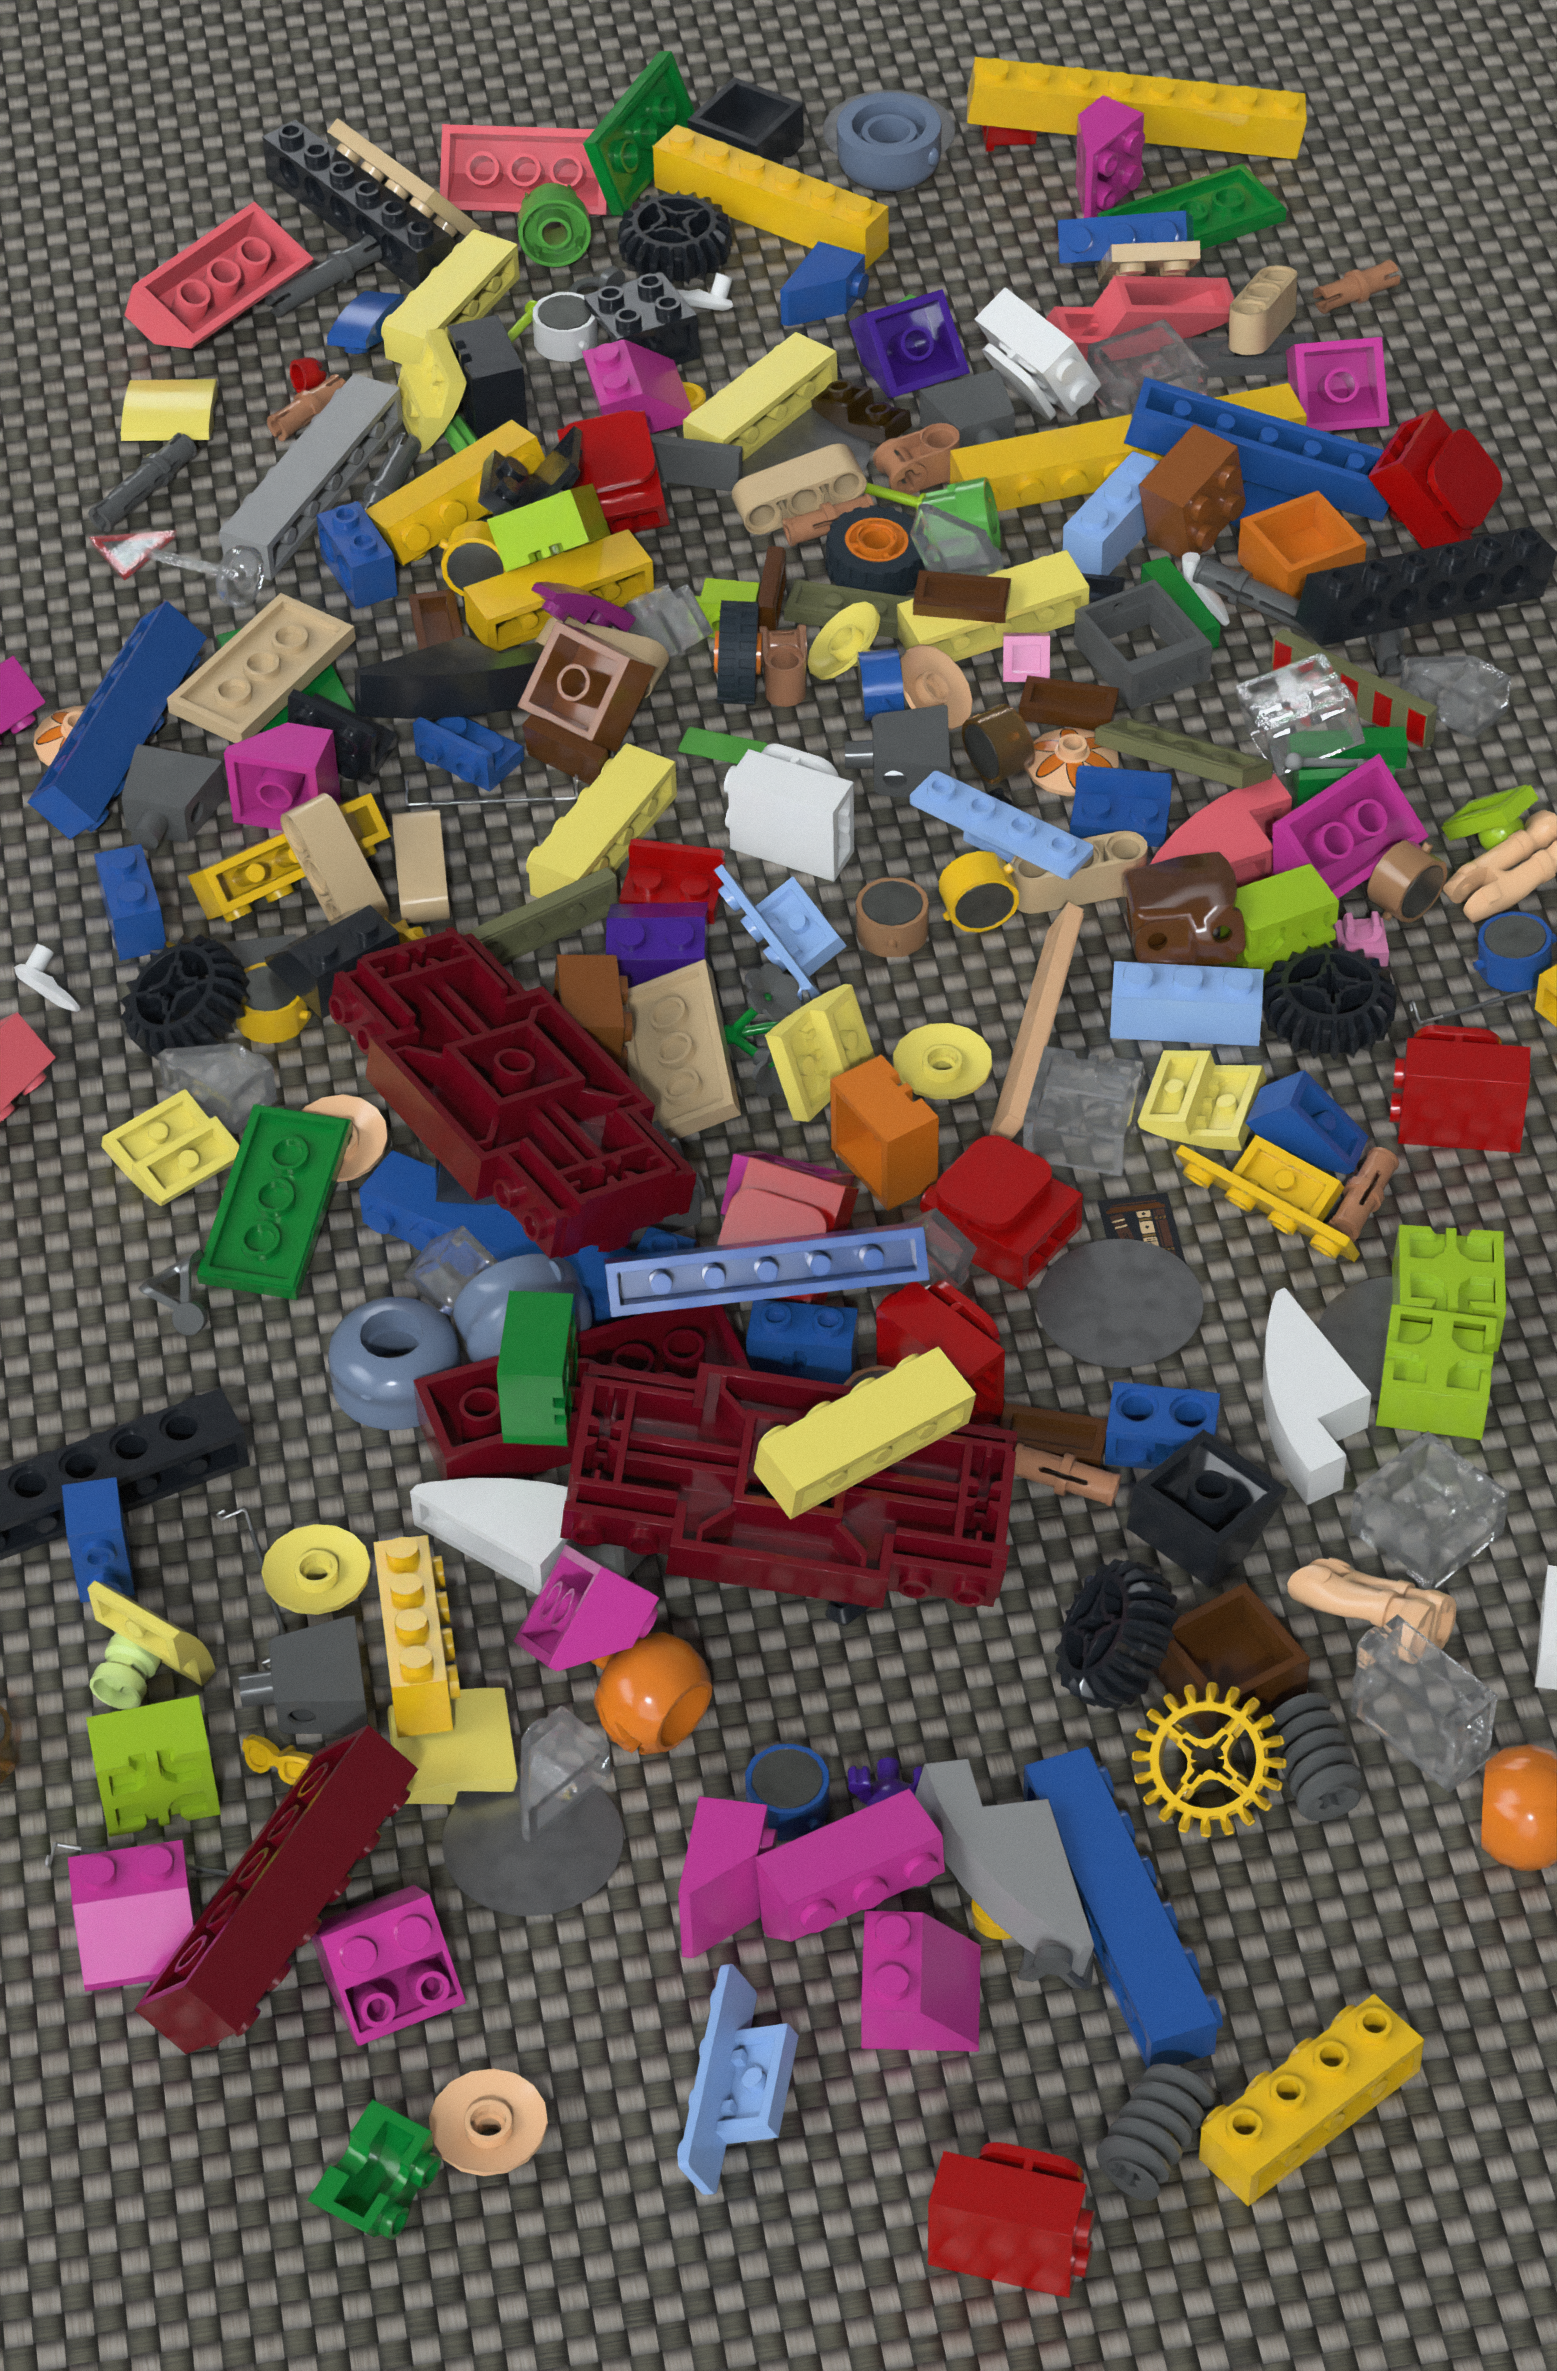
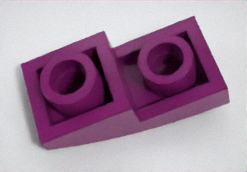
M536 582L531 589L545 600L541 608L563 623L570 617L584 625L589 620L595 625L607 628L612 625L623 632H627L636 620V617L626 610L575 586L554 582Z

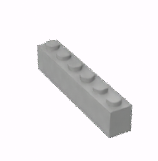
M353 373L347 382L334 392L330 402L319 414L312 418L310 425L303 434L290 444L288 451L281 460L268 470L266 477L253 493L251 492L246 496L242 506L231 519L223 523L219 532V543L222 545L224 566L272 581L317 526L316 514L328 511L334 506L402 424L400 387Z

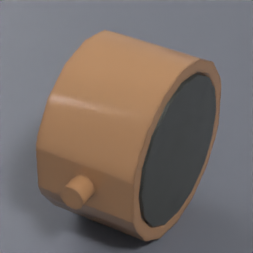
M1402 840L1384 854L1376 865L1370 877L1367 892L1370 901L1385 910L1381 916L1383 919L1390 921L1394 916L1401 922L1411 923L1423 916L1439 897L1445 885L1448 871L1446 863L1430 853L1433 848L1431 843L1425 841L1421 847L1414 841Z
M880 878L868 883L858 893L856 900V934L858 942L865 950L880 957H905L918 951L926 943L929 933V902L926 892L918 884L905 878Z

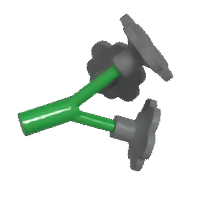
M766 963L760 969H751L745 975V983L749 989L747 1001L751 1007L734 1024L723 1025L727 1045L735 1044L753 1057L752 1061L756 1067L753 1070L752 1079L757 1083L756 1093L762 1098H767L773 1093L781 1095L784 1091L770 1049H758L747 1041L746 1038L748 1036L768 1033L791 1013L810 1002L808 990H801L802 1000L800 1001L798 998L799 984L793 976L783 974L776 964ZM758 1014H765L769 1020H772V1022L747 1026Z

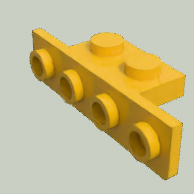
M1255 1135L1232 1172L1184 1145H1180L1175 1154L1185 1167L1182 1173L1195 1184L1205 1189H1208L1211 1184L1216 1185L1226 1191L1225 1198L1238 1208L1246 1212H1251L1253 1207L1269 1215L1267 1221L1275 1228L1290 1236H1293L1296 1230L1311 1238L1309 1244L1330 1259L1336 1260L1340 1254L1355 1263L1360 1253L1348 1236L1323 1223L1345 1188L1340 1180L1258 1135Z

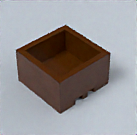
M1246 1583L1178 1617V1620L1172 1626V1633L1176 1637L1168 1645L1166 1653L1169 1658L1163 1659L1160 1664L1158 1679L1177 1698L1181 1706L1188 1704L1184 1694V1687L1186 1685H1194L1198 1692L1199 1700H1206L1207 1684L1209 1682L1217 1683L1219 1688L1218 1701L1225 1702L1229 1689L1234 1686L1241 1691L1236 1707L1242 1709L1247 1701L1253 1697L1260 1701L1258 1710L1251 1716L1257 1722L1263 1716H1266L1267 1712L1275 1710L1284 1702L1307 1693L1310 1657ZM1205 1712L1191 1716V1719L1207 1738L1213 1737L1232 1718L1227 1714L1219 1712Z

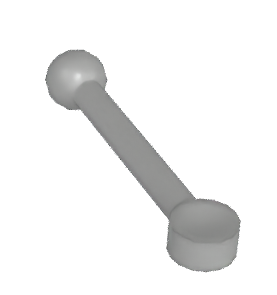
M1293 752L1285 758V766L1290 771H1298L1301 767L1351 768L1359 767L1369 759L1307 758Z

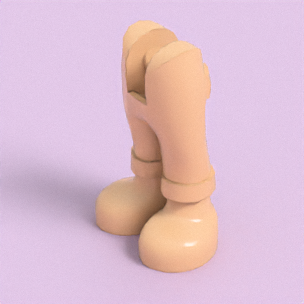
M1540 810L1527 819L1524 827L1525 831L1520 829L1509 835L1508 839L1471 862L1461 866L1443 887L1444 893L1455 904L1467 900L1463 911L1472 923L1487 919L1511 908L1527 897L1540 884H1545L1556 876L1557 815L1547 810ZM1522 863V864H1520L1519 866L1515 867L1514 869L1510 870L1511 868H1513V867L1516 866L1517 864Z
M1318 1558L1309 1565L1294 1572L1287 1583L1288 1593L1291 1598L1307 1607L1342 1617L1367 1620L1382 1629L1390 1627L1394 1631L1392 1644L1394 1657L1399 1663L1411 1668L1418 1665L1426 1649L1435 1652L1442 1650L1448 1642L1455 1624L1456 1602L1450 1595L1434 1589H1419L1415 1587L1414 1583L1401 1579L1395 1581L1371 1576L1350 1568L1351 1566L1348 1563L1337 1558Z

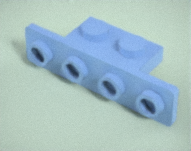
M933 771L910 794V804L964 830L963 841L986 852L996 853L1008 863L1016 855L1063 879H1070L1093 855L1092 844L940 771Z
M722 864L718 866L714 871L724 883L718 889V892L735 913L741 908L745 911L747 915L740 921L758 943L764 938L769 943V946L763 952L771 963L776 964L782 973L788 969L799 984L797 996L800 1001L802 1000L801 990H808L810 1000L821 996L822 993L809 976L847 945L803 887L792 876L759 904L755 905Z
M733 1964L720 1966L716 1986L710 1996L711 2010L705 2038L700 2043V2061L695 2085L689 2094V2113L683 2140L679 2143L677 2152L680 2170L703 2195L716 2194L727 2144L779 2138L799 2037L788 2023L751 2028L757 1993Z

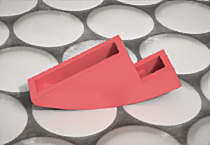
M1114 276L1093 307L1054 306L1046 320L1074 341L1086 361L1102 360L1167 346L1228 323L1229 307L1234 297L1227 278Z
M1275 773L1272 774V779L1244 789L1237 788L1219 797L1188 819L1164 843L1150 864L1180 856L1220 852L1234 871L1237 888L1273 876V845L1269 838L1273 837L1272 824L1291 812L1292 797Z

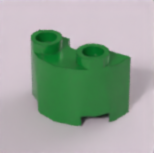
M372 2099L350 2133V2142L344 2156L336 2165L328 2167L307 2201L372 2237L382 2235L390 2240L395 2239L407 2222L409 2216L408 2206L411 2204L419 2187L421 2189L428 2188L438 2174L441 2157L432 2153L434 2144L432 2131Z

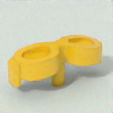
M251 1734L243 1739L242 1750L245 1752V1760L249 1768L255 1772L264 1773L275 1766L278 1769L280 1778L290 1785L295 1783L313 1757L311 1754L297 1752L293 1745H289L280 1751L274 1743L259 1735Z

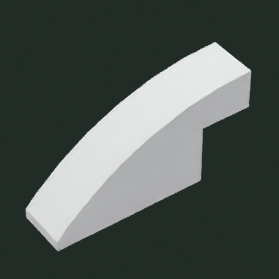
M1282 1288L1275 1293L1266 1329L1262 1396L1266 1424L1274 1450L1288 1479L1305 1504L1309 1505L1343 1489L1346 1454L1336 1442L1368 1428L1371 1393L1287 1289Z
M465 1478L417 1484L410 1491L415 1526L539 1595L565 1545L625 1577H628L647 1556L633 1553L623 1546L604 1543L598 1546H584L576 1543L574 1540L560 1538L563 1509L568 1489L565 1486L512 1478Z

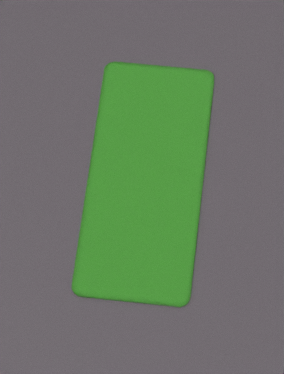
M689 727L679 745L678 751L739 764L748 749L761 753L768 744L757 740Z

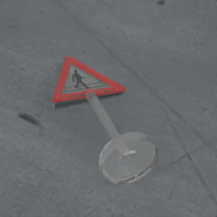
M176 530L89 537V542L124 581L149 559L216 576V590L220 600L227 606L237 609H244L251 605L262 586L264 561L261 553L255 547L236 545L226 552L220 564L217 565L161 550L177 536Z

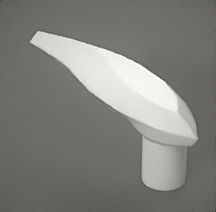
M716 273L711 292L701 289L690 291L676 289L685 301L693 307L720 311L733 307L732 301L727 299L733 278L721 273Z
M1195 552L1185 553L1182 556V576L1209 611L1222 625L1227 626L1230 623L1229 616L1217 592L1202 584L1193 582L1195 570L1200 562V555Z
M36 944L26 964H19L14 967L17 977L55 1005L71 1011H79L80 1007L76 1001L57 985L52 976L43 973L54 953L50 949Z

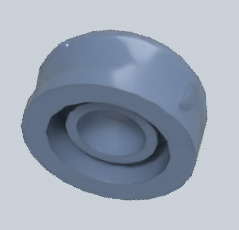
M875 93L851 102L842 110L837 120V155L842 170L857 184L875 191H902L921 184L933 174L940 160L942 134L940 115L928 102L904 93Z
M527 1254L496 1263L469 1281L459 1293L454 1304L453 1316L459 1333L467 1344V1352L473 1363L499 1356L509 1290L574 1294L577 1333L592 1329V1310L577 1271L570 1262L559 1256L549 1259L546 1254Z
M406 1297L380 1298L355 1308L337 1325L329 1344L328 1364L331 1386L336 1402L353 1420L368 1427L382 1430H404L420 1426L417 1417L413 1380L462 1366L459 1341L447 1317L428 1303ZM396 1352L406 1353V1355L401 1356V1357H395V1358H384V1357H382V1356H384V1355H386V1354H390V1353H396Z

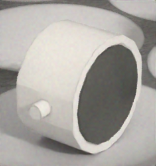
M557 292L541 298L534 306V346L538 353L547 359L558 362L576 361L583 358L582 351L598 346V322L585 306L584 295L574 292Z

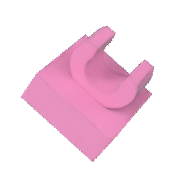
M1003 632V682H1026L1027 675L1050 678V633Z
M1372 911L1371 918L1353 919L1352 913H1346L1343 920H1337V923L1333 925V929L1336 931L1335 949H1339L1344 943L1347 950L1352 953L1364 949L1367 959L1379 958L1381 967L1388 966V943L1383 918H1380L1378 911Z

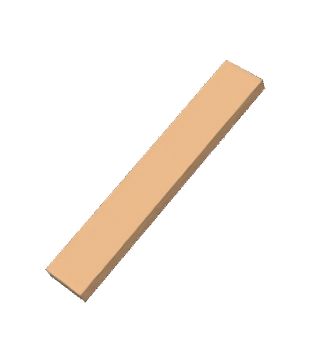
M1070 902L1067 903L1047 931L989 1135L1001 1136L1012 1141L1026 1122L1084 916V909Z

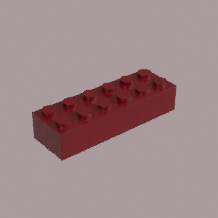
M722 1305L645 1313L577 1333L575 1342H578L579 1367L568 1446L503 1443L497 1384L499 1356L413 1380L418 1422L442 1481L465 1478L518 1479L570 1464L572 1462L579 1422L577 1413L583 1372H588L589 1363L600 1365L620 1364L628 1369L657 1374L671 1372L682 1378L697 1380L699 1362L751 1370Z
M370 1725L318 1750L134 2010L185 2054L207 2045L214 2048L225 2037L232 2034L237 2037L244 2034L253 2025L261 2012V2009L256 2004L265 1991L270 1992L275 1989L289 1973L292 1965L287 1959L296 1946L302 1947L320 1928L322 1920L317 1916L327 1902H334L349 1886L352 1876L347 1872L356 1859L361 1860L366 1857L379 1842L382 1834L377 1829L385 1817L393 1816L408 1800L411 1791L407 1788V1785L418 1771V1768Z

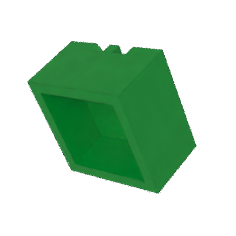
M509 1290L497 1368L503 1443L568 1446L579 1367L578 1342H575L577 1334L574 1294Z

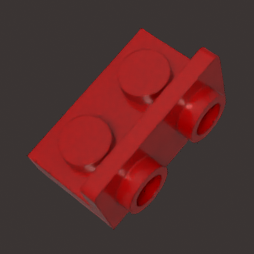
M631 839L628 847L629 868L619 897V904L708 902V924L714 925L722 900L718 889L724 885L714 870L721 864L725 867V852L714 848Z

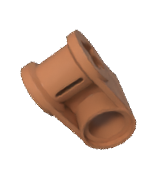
M936 423L922 430L898 438H891L883 442L876 449L873 455L874 466L878 471L888 476L889 486L892 490L910 495L940 483L950 482V450L960 448L959 431L950 424ZM895 450L899 452L898 456L895 454Z
M799 624L797 629L768 630L767 626H759V632H762L761 668L764 671L766 699L771 704L777 706H795L805 699L807 693L806 624Z

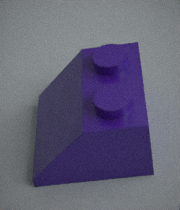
M943 289L865 313L849 322L863 366L889 399L970 373Z
M708 902L610 905L606 920V955H617L619 975L627 976L628 989L703 959H706L708 963Z

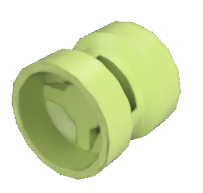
M116 1633L111 1637L106 1647V1662L101 1663L96 1668L90 1680V1688L92 1693L102 1702L114 1708L126 1710L140 1706L147 1692L145 1681L156 1674L162 1659Z

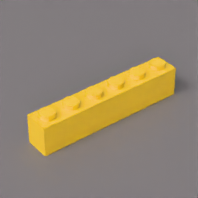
M675 125L653 146L655 188L671 194H676L678 190L682 195L696 192L699 199L710 197L712 204L722 205L723 213L728 214L729 217L811 249L820 241L864 254L865 270L889 248V208L884 204L679 125Z

